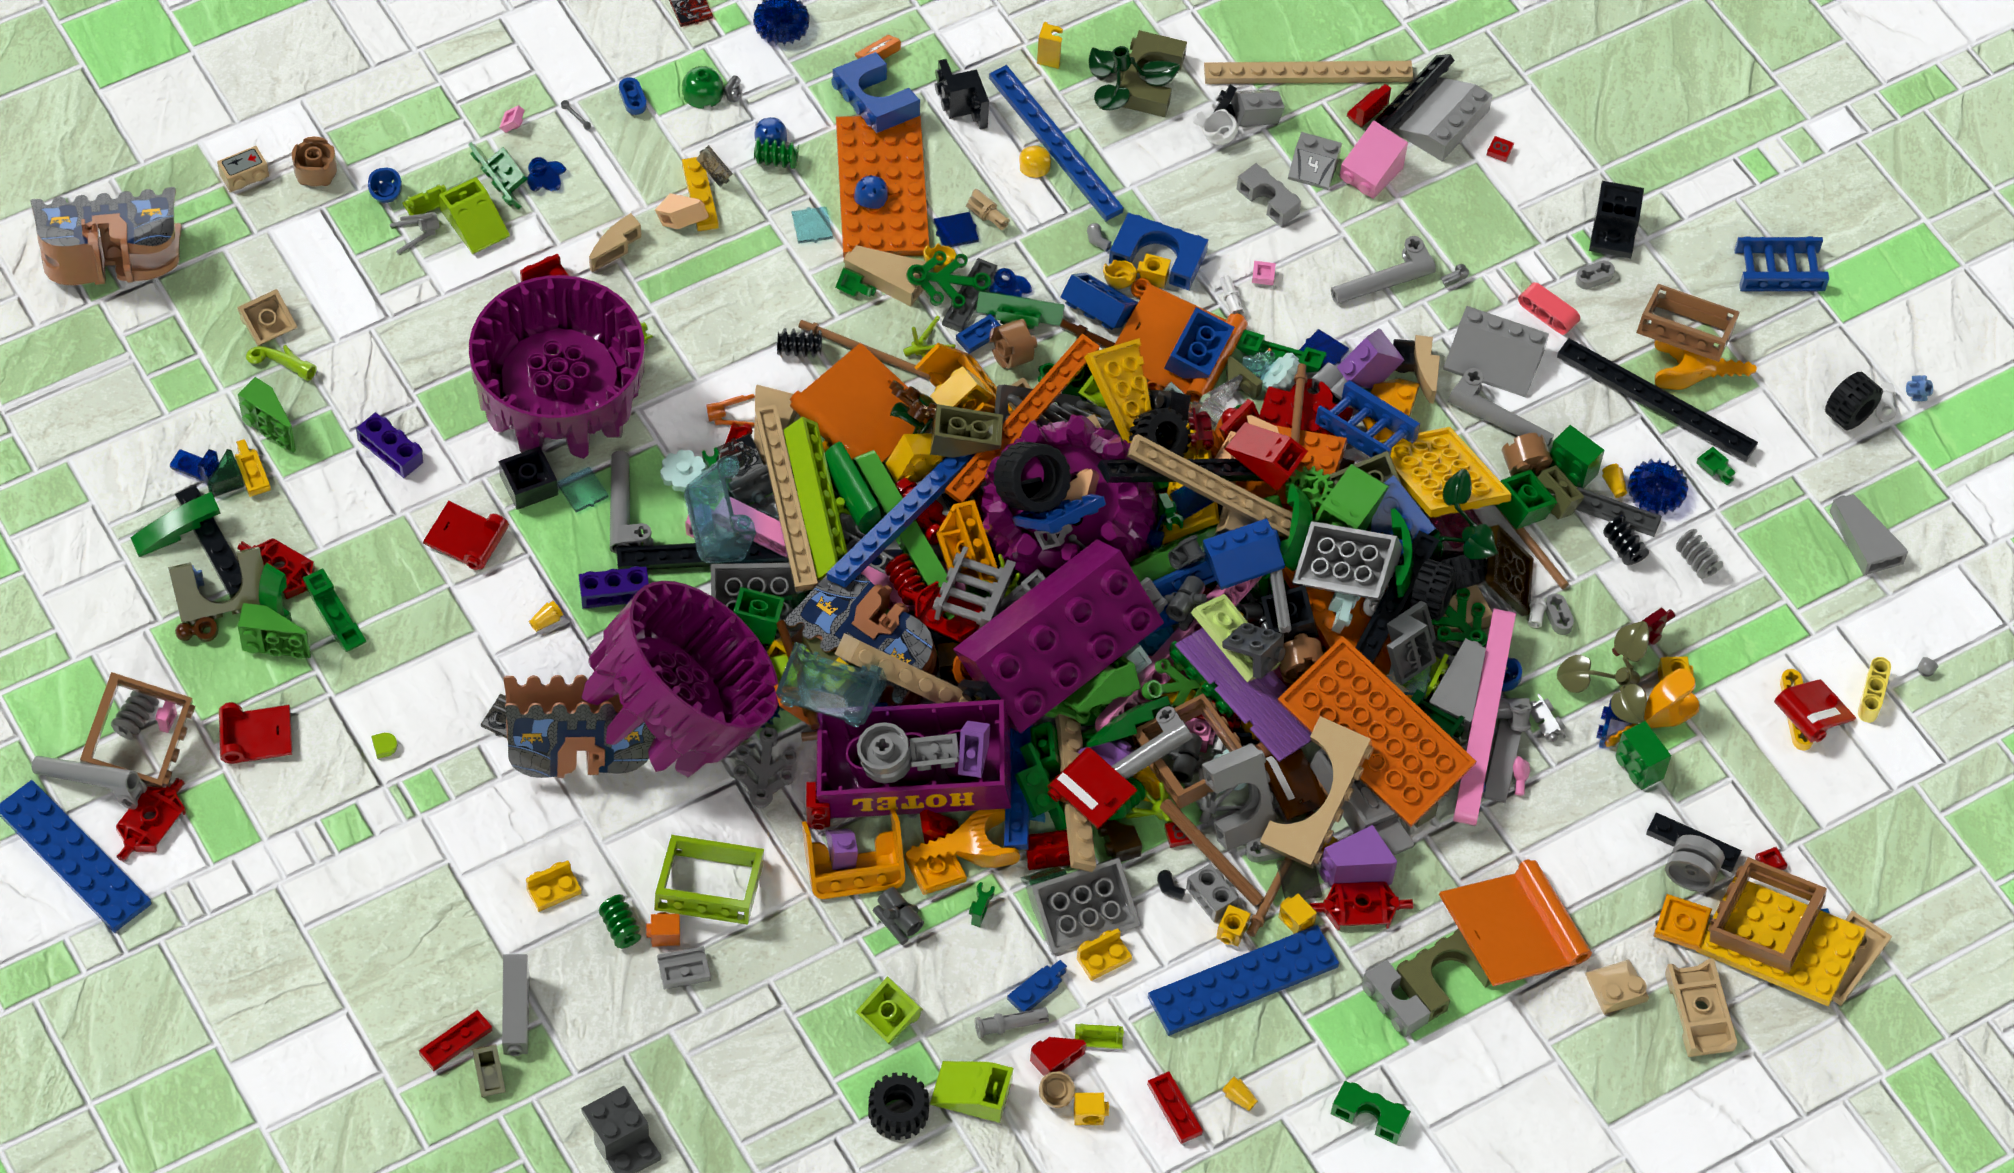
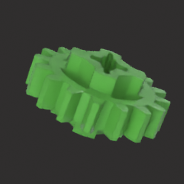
M1304 466L1303 472L1296 469L1295 477L1291 475L1288 478L1289 482L1285 483L1286 498H1288L1290 484L1294 483L1296 486L1299 484L1298 488L1307 495L1312 511L1315 513L1316 508H1320L1334 488L1333 481H1330V475H1324L1323 469L1317 472L1315 471V466H1312L1311 470H1307L1306 466Z

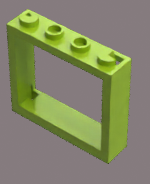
M671 834L655 892L654 910L748 925L763 868L764 849ZM675 855L752 867L744 900L667 889L666 886Z

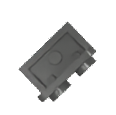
M1251 623L1241 624L1222 642L1224 649L1253 657V677L1262 679L1273 667L1282 661L1286 652L1284 648V634L1271 629L1257 627Z

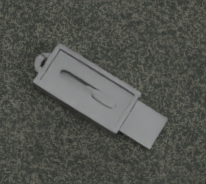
M1320 748L1316 752L1310 767L1329 795L1333 782V767L1326 752ZM1360 779L1359 781L1355 780L1351 787L1354 789V792L1349 802L1345 801L1341 808L1344 810L1342 816L1355 834L1373 825L1393 856L1413 848L1415 844L1398 820L1399 816Z

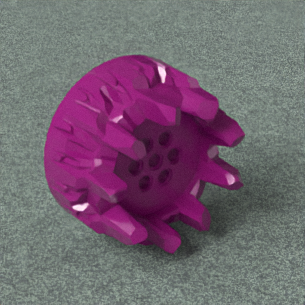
M565 275L544 276L526 280L507 288L494 297L477 317L469 339L470 365L474 384L477 387L480 409L485 411L493 430L503 432L509 428L515 429L521 453L539 446L542 449L546 437L555 440L566 439L570 453L582 459L589 455L590 434H595L602 429L603 434L607 438L622 437L623 425L629 420L632 401L638 396L644 374V335L638 317L630 305L606 286L581 277Z
M1072 414L1068 422L1064 420L1055 423L1049 422L1048 425H1043L1041 428L1033 420L1023 429L1021 438L1016 439L1014 443L1007 445L1003 450H1007L1009 446L1015 445L1018 442L1047 444L1060 450L1062 455L1066 457L1067 463L1070 466V482L1077 478V474L1084 469H1093L1099 473L1100 476L1095 495L1104 496L1106 505L1099 508V511L1095 514L1081 517L1083 521L1080 525H1072L1073 530L1064 538L1065 542L1061 546L1042 550L1034 533L1035 529H1025L1024 527L1014 525L1012 517L1023 512V510L1009 507L997 494L996 487L994 486V469L1000 457H995L991 461L985 475L987 486L983 487L984 493L981 505L983 527L998 561V555L1002 554L1005 564L1007 560L1016 562L1013 578L1019 573L1020 578L1018 581L1020 583L1036 569H1039L1047 578L1080 553L1083 549L1078 544L1070 543L1068 540L1071 534L1076 535L1077 540L1086 547L1098 539L1120 550L1127 562L1147 554L1152 544L1158 521V499L1153 482L1107 483L1097 467L1101 460L1131 459L1127 456L1131 443H1128L1126 440L1123 441L1112 430H1105L1101 427L1096 428L1095 424L1082 415ZM1036 456L1025 464L1021 474V481L1041 477L1043 482V466ZM1043 533V537L1047 541V533Z
M657 581L643 586L604 630L603 640L589 656L588 663L594 672L586 681L582 694L583 700L594 705H599L619 694L620 703L623 705V708L607 727L606 744L616 745L645 723L650 732L655 736L648 749L649 759L655 772L667 769L676 761V771L686 777H690L706 763H716L724 759L773 716L778 706V699L774 686L778 684V679L773 664L759 639L726 605L713 596L690 585L675 581Z

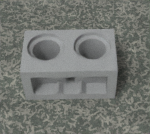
M1211 863L1188 877L1186 889L1214 923L1223 918L1229 904L1237 907L1239 897L1237 891L1232 886L1229 887L1221 871L1215 869ZM1202 882H1210L1211 885H1205ZM1217 899H1223L1225 902H1219Z

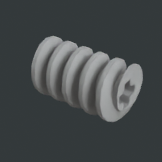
M1691 529L1678 540L1676 550L1681 552V556L1686 559L1688 565H1691L1692 570L1697 572L1699 578L1710 577L1723 567V562H1716L1719 558L1717 554L1710 556L1713 553V549H1706L1708 543L1706 541L1701 542L1703 539L1702 535L1695 536L1698 532L1697 529Z
M136 691L131 692L130 697L125 701L126 704L122 705L121 711H118L116 718L111 722L113 730L129 740L133 739L132 734L138 735L140 733L138 727H144L145 723L143 720H148L150 718L148 713H153L155 710L153 706H158L160 703L157 698Z

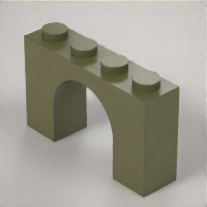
M1139 30L1137 37L1132 38L1130 57L1135 58V62L1141 69L1145 64L1152 61H1168L1180 64L1181 70L1186 56L1187 42ZM1131 64L1127 71L1121 72L1122 82L1120 87L1127 88L1130 93V98L1123 108L1166 117L1171 101L1172 89L1147 84L1139 77L1138 71L1133 64Z
M254 547L236 552L242 583L235 596L222 602L208 600L199 592L191 562L168 567L181 622L192 625L203 617L209 616V618L217 619L223 617L222 613L229 611L232 612V615L241 613L243 603L260 605L259 583L264 568L260 548Z
M1459 928L1452 936L1441 938L1432 948L1421 950L1415 958L1410 961L1405 960L1397 966L1396 971L1401 976L1399 986L1409 999L1417 995L1431 1012L1428 1022L1446 1012L1450 1003V999L1432 976L1431 970L1438 963L1448 960L1461 962L1474 973L1485 988L1491 985Z

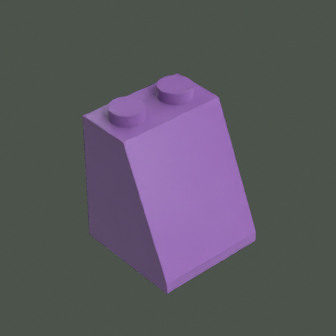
M1378 328L1368 335L1337 366V369L1347 381L1350 380L1358 386L1372 389L1374 384L1384 382L1404 361V358L1384 332Z
M1371 825L1325 847L1319 872L1322 880L1328 882L1331 888L1334 883L1384 881L1389 886L1393 882L1397 860L1374 826Z

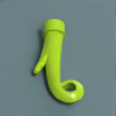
M287 345L283 346L285 353L268 347L257 346L248 350L246 354V359L251 364H259L267 357L292 370L299 377L310 381L316 374V365L298 358Z

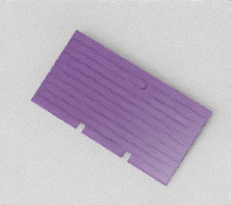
M1203 628L1175 644L1209 684L1215 682L1218 685L1214 690L1245 724L1249 721L1252 723L1253 726L1250 730L1279 762L1311 742V733L1278 703L1277 699L1288 688L1273 671L1268 672L1262 679L1256 678L1246 682Z

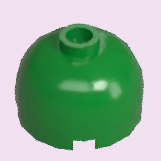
M698 66L687 72L682 81V94L685 102L699 109H704V106L711 105V107L717 105L724 95L723 81L719 73L707 66Z

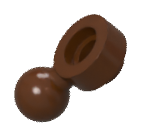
M203 617L197 620L194 626H191L189 623H180L175 629V634L182 641L191 639L193 635H196L202 641H211L218 634V626L212 618ZM206 627H210L211 630L209 633H203V630Z

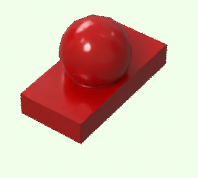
M1247 399L1238 409L1228 408L1224 410L1221 415L1223 425L1219 428L1224 441L1230 431L1237 433L1245 422L1248 423L1247 416L1252 415L1257 418L1260 416L1252 400Z

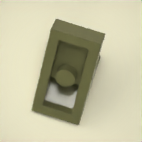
M1229 356L1226 367L1227 395L1240 386L1246 394L1257 398L1261 394L1263 381L1232 356Z
M497 1045L472 1049L481 1097L506 1092Z

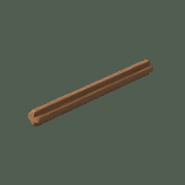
M1166 799L1160 805V809L1169 816L1178 828L1253 906H1258L1263 901V896L1170 799Z

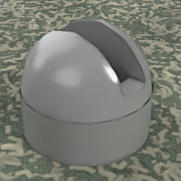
M1923 657L1918 664L1919 673L1925 677L1933 675L1938 668V664L1928 657Z

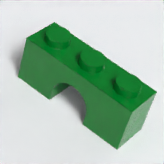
M1344 1081L1333 1102L1330 1114L1353 1124L1359 1114L1370 1113L1378 1120L1374 1135L1397 1145L1408 1123L1411 1111L1400 1103H1392L1378 1093H1371L1363 1089L1357 1083Z

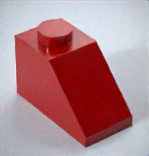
M1048 1037L1043 1042L1040 1040L1032 1046L1030 1062L1043 1076L1050 1072H1062L1085 1054L1086 1042L1080 1039Z

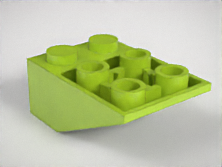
M477 177L439 194L440 211L472 254L510 237L487 190Z
M943 1061L930 1105L1000 1123L1013 1081L1014 1068L993 1062Z

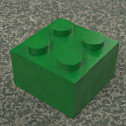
M1569 425L1553 441L1550 452L1552 463L1549 467L1556 465L1574 486L1584 489L1598 475L1605 450L1576 428Z
M1531 469L1500 481L1510 491L1511 501L1496 505V507L1516 530L1546 519L1557 504L1556 499Z
M740 587L734 613L751 629L761 644L772 645L777 631L776 624L780 620L785 598Z
M1643 721L1622 732L1615 756L1618 764L1629 773L1631 781L1643 790L1664 779L1672 755L1647 722Z

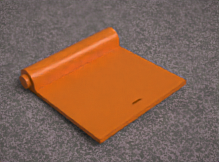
M1148 284L1114 346L1140 338L1141 346H1139L1140 356H1143L1144 364L1142 365L1143 376L1146 377L1147 381H1157L1163 389L1172 382L1184 394L1191 395L1190 402L1203 405L1210 396L1227 364L1228 357L1233 354L1248 323L1241 314H1230L1227 319H1224ZM1196 307L1235 327L1208 378L1183 379L1164 369Z
M861 342L802 392L796 391L789 399L792 402L790 407L800 417L803 416L818 423L820 435L831 446L839 441L842 442L851 459L874 450L883 463L890 457L903 434H913L915 429L913 425L905 420L890 416L893 406L898 402H904L891 393L892 389L889 386L895 380L905 387L903 390L908 389V387ZM929 417L923 420L924 424L927 423Z
M1527 859L1521 862L1515 874L1439 893L1440 898L1492 986L1578 965L1589 959L1592 955V951L1535 860Z

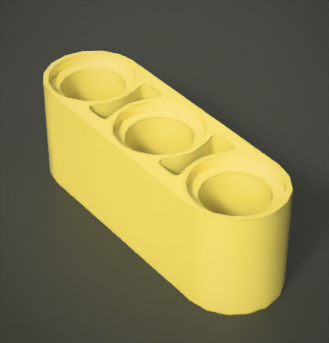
M1884 657L1874 658L1866 675L1858 707V717L1867 723L1874 722L1877 719L1883 704L1891 672V663Z

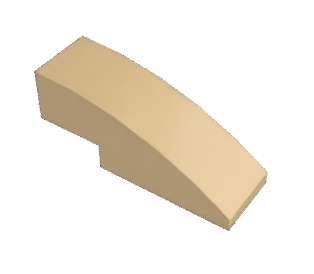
M632 213L610 227L594 246L589 256L591 272L627 254L628 244L641 238V224Z
M1415 335L1414 371L1429 403L1434 404L1440 356L1431 355L1433 337Z

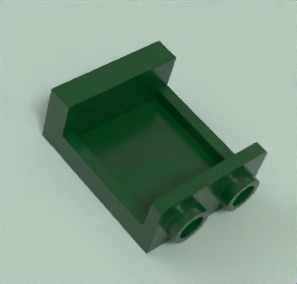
M1417 689L1411 700L1452 739L1455 737L1459 739L1465 730L1463 725L1465 717L1461 715L1457 720L1423 700L1425 693Z

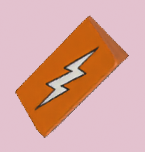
M887 35L855 53V56L859 59L876 52L882 59H885L901 50V41L896 37Z

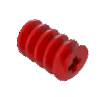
M901 554L887 564L885 573L889 576L890 581L894 583L893 586L898 590V595L902 598V602L905 605H914L913 600L901 595L903 589L907 587L913 591L920 592L926 588V584L921 582L922 578L920 575H916L918 571L916 568H912L913 562L907 561L909 555Z

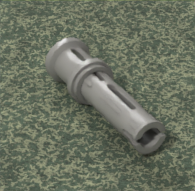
M1046 1007L1004 1016L996 1013L993 1017L983 1019L976 1017V1033L980 1039L984 1035L993 1033L1001 1035L1005 1033V1030L1047 1023L1049 1022L1047 1018L1049 1017Z

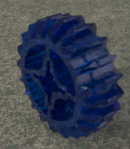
M763 0L762 4H758L754 12L753 24L761 39L766 38L768 43L774 41L775 45L783 43L785 46L786 42L793 44L794 39L800 41L801 36H805L806 30L809 27L810 16L801 0Z
M1659 458L1657 462L1650 459L1648 463L1642 461L1640 466L1636 465L1634 471L1630 474L1628 482L1629 496L1633 497V503H1639L1640 509L1645 507L1649 512L1651 510L1655 511V514L1662 511L1666 515L1668 510L1674 512L1676 507L1680 508L1686 499L1688 484H1686L1687 477L1683 476V470H1677V464L1670 466L1669 460L1666 463H1662Z

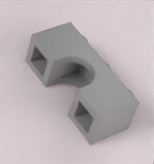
M1257 163L1238 176L1236 189L1252 202L1262 196L1271 199L1268 201L1266 215L1280 227H1283L1300 213L1301 200L1299 197L1291 193L1282 182L1277 181L1265 168H1262Z
M1385 960L1364 973L1362 988L1368 996H1372L1376 1001L1380 1012L1390 1018L1394 1029L1401 1032L1406 1038L1428 1024L1431 1012L1417 995L1408 1000H1400L1392 994L1393 991L1399 988L1401 976L1389 961Z

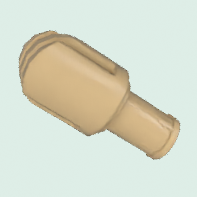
M973 190L972 196L968 200L969 203L965 207L983 221L989 220L1000 230L1005 229L1010 220L997 210V204L980 190Z

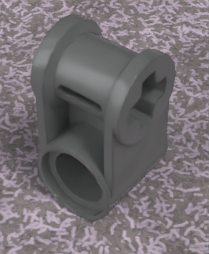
M1197 535L1184 539L1168 553L1170 564L1174 569L1184 568L1206 556V553L1202 552L1197 542Z

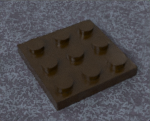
M1499 524L1491 526L1498 554L1487 558L1486 583L1521 616L1529 615L1534 558Z

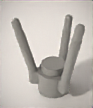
M435 212L400 217L401 221L390 224V227H399L418 223L420 230L426 231L398 249V254L428 236L435 235V229L439 228V221Z

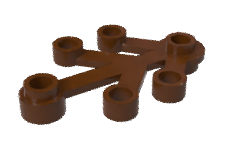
M893 380L889 386L892 389L891 393L909 406L910 409L907 413L921 422L928 417L934 419L936 404L932 402L929 406L920 404V391L912 386L903 390L905 387Z

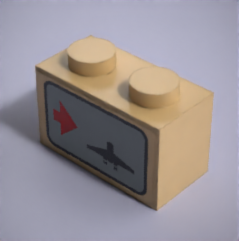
M257 146L217 161L219 175L229 192L242 189L247 185L269 177L267 162Z

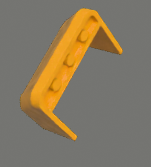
M937 343L914 367L917 371L928 374L931 377L929 379L935 387L949 379L953 371L962 366L977 376L994 396L988 403L982 402L975 410L994 413L997 387L970 354ZM1008 403L1007 410L1011 415L1014 410Z
M890 809L892 831L883 832L876 837L875 851L858 853L856 869L832 870L828 848L821 842H812L807 822H802L804 850L813 894L817 898L829 899L884 891L891 887L897 889L904 884L905 867L901 828L895 809Z

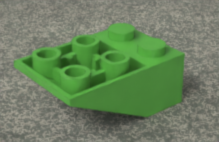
M254 377L238 393L242 421L247 426H253L259 430L264 437H270L276 441L281 448H287L294 453L296 449L292 425L273 388Z
M1351 464L1321 504L1313 522L1366 531L1389 486Z
M243 603L238 623L242 651L268 653L273 656L286 655L298 659L303 657L311 658L306 630L265 605Z
M1120 656L1062 702L1078 713H1085L1097 705H1106L1118 697L1132 695L1134 691L1141 689L1135 664L1124 656Z

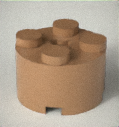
M316 136L303 139L302 143L299 145L297 143L293 147L292 162L294 174L301 185L328 186L331 184L337 172V163L334 147L326 139Z
M1024 319L992 328L990 331V343L994 342L995 349H992V352L1002 368L1007 367V369L1031 362L1034 359V348L1037 347V340L1034 335L1030 334Z
M1537 433L1524 434L1514 438L1515 443L1510 446L1507 442L1502 447V454L1511 476L1530 469L1536 476H1539L1552 463L1550 452L1542 434L1540 437H1538Z
M1298 634L1293 640L1284 643L1286 652L1284 659L1280 661L1281 664L1279 665L1283 680L1286 683L1293 684L1324 654L1321 642L1318 639L1308 637L1307 634Z

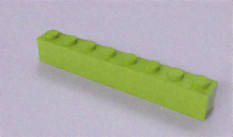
M802 416L783 431L817 580L821 581L827 576L826 573L848 552L818 423Z

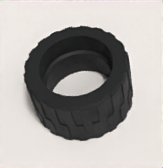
M1018 442L1003 451L996 462L994 486L1001 500L1011 508L1036 513L1049 512L1061 504L1070 489L1071 474L1067 459L1060 450L1053 448L1051 445ZM1036 456L1043 466L1044 479L1039 491L1031 498H1028L1021 486V474L1025 464Z

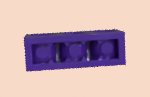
M375 412L356 427L358 441L402 478H406L423 464V450L416 442H411L402 430L394 428L386 417H381Z
M634 566L628 569H609L600 572L588 571L579 574L582 609L628 604L643 586L649 584L647 567Z

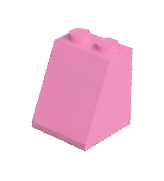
M1373 121L1341 164L1339 177L1347 184H1351L1360 190L1361 193L1374 199L1403 169L1408 142L1376 121Z

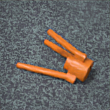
M740 395L721 402L706 404L709 422L715 421V426L722 424L732 425L735 422L738 426H743L747 423L754 427L753 422L723 420L722 417H726V406L752 399L755 395Z

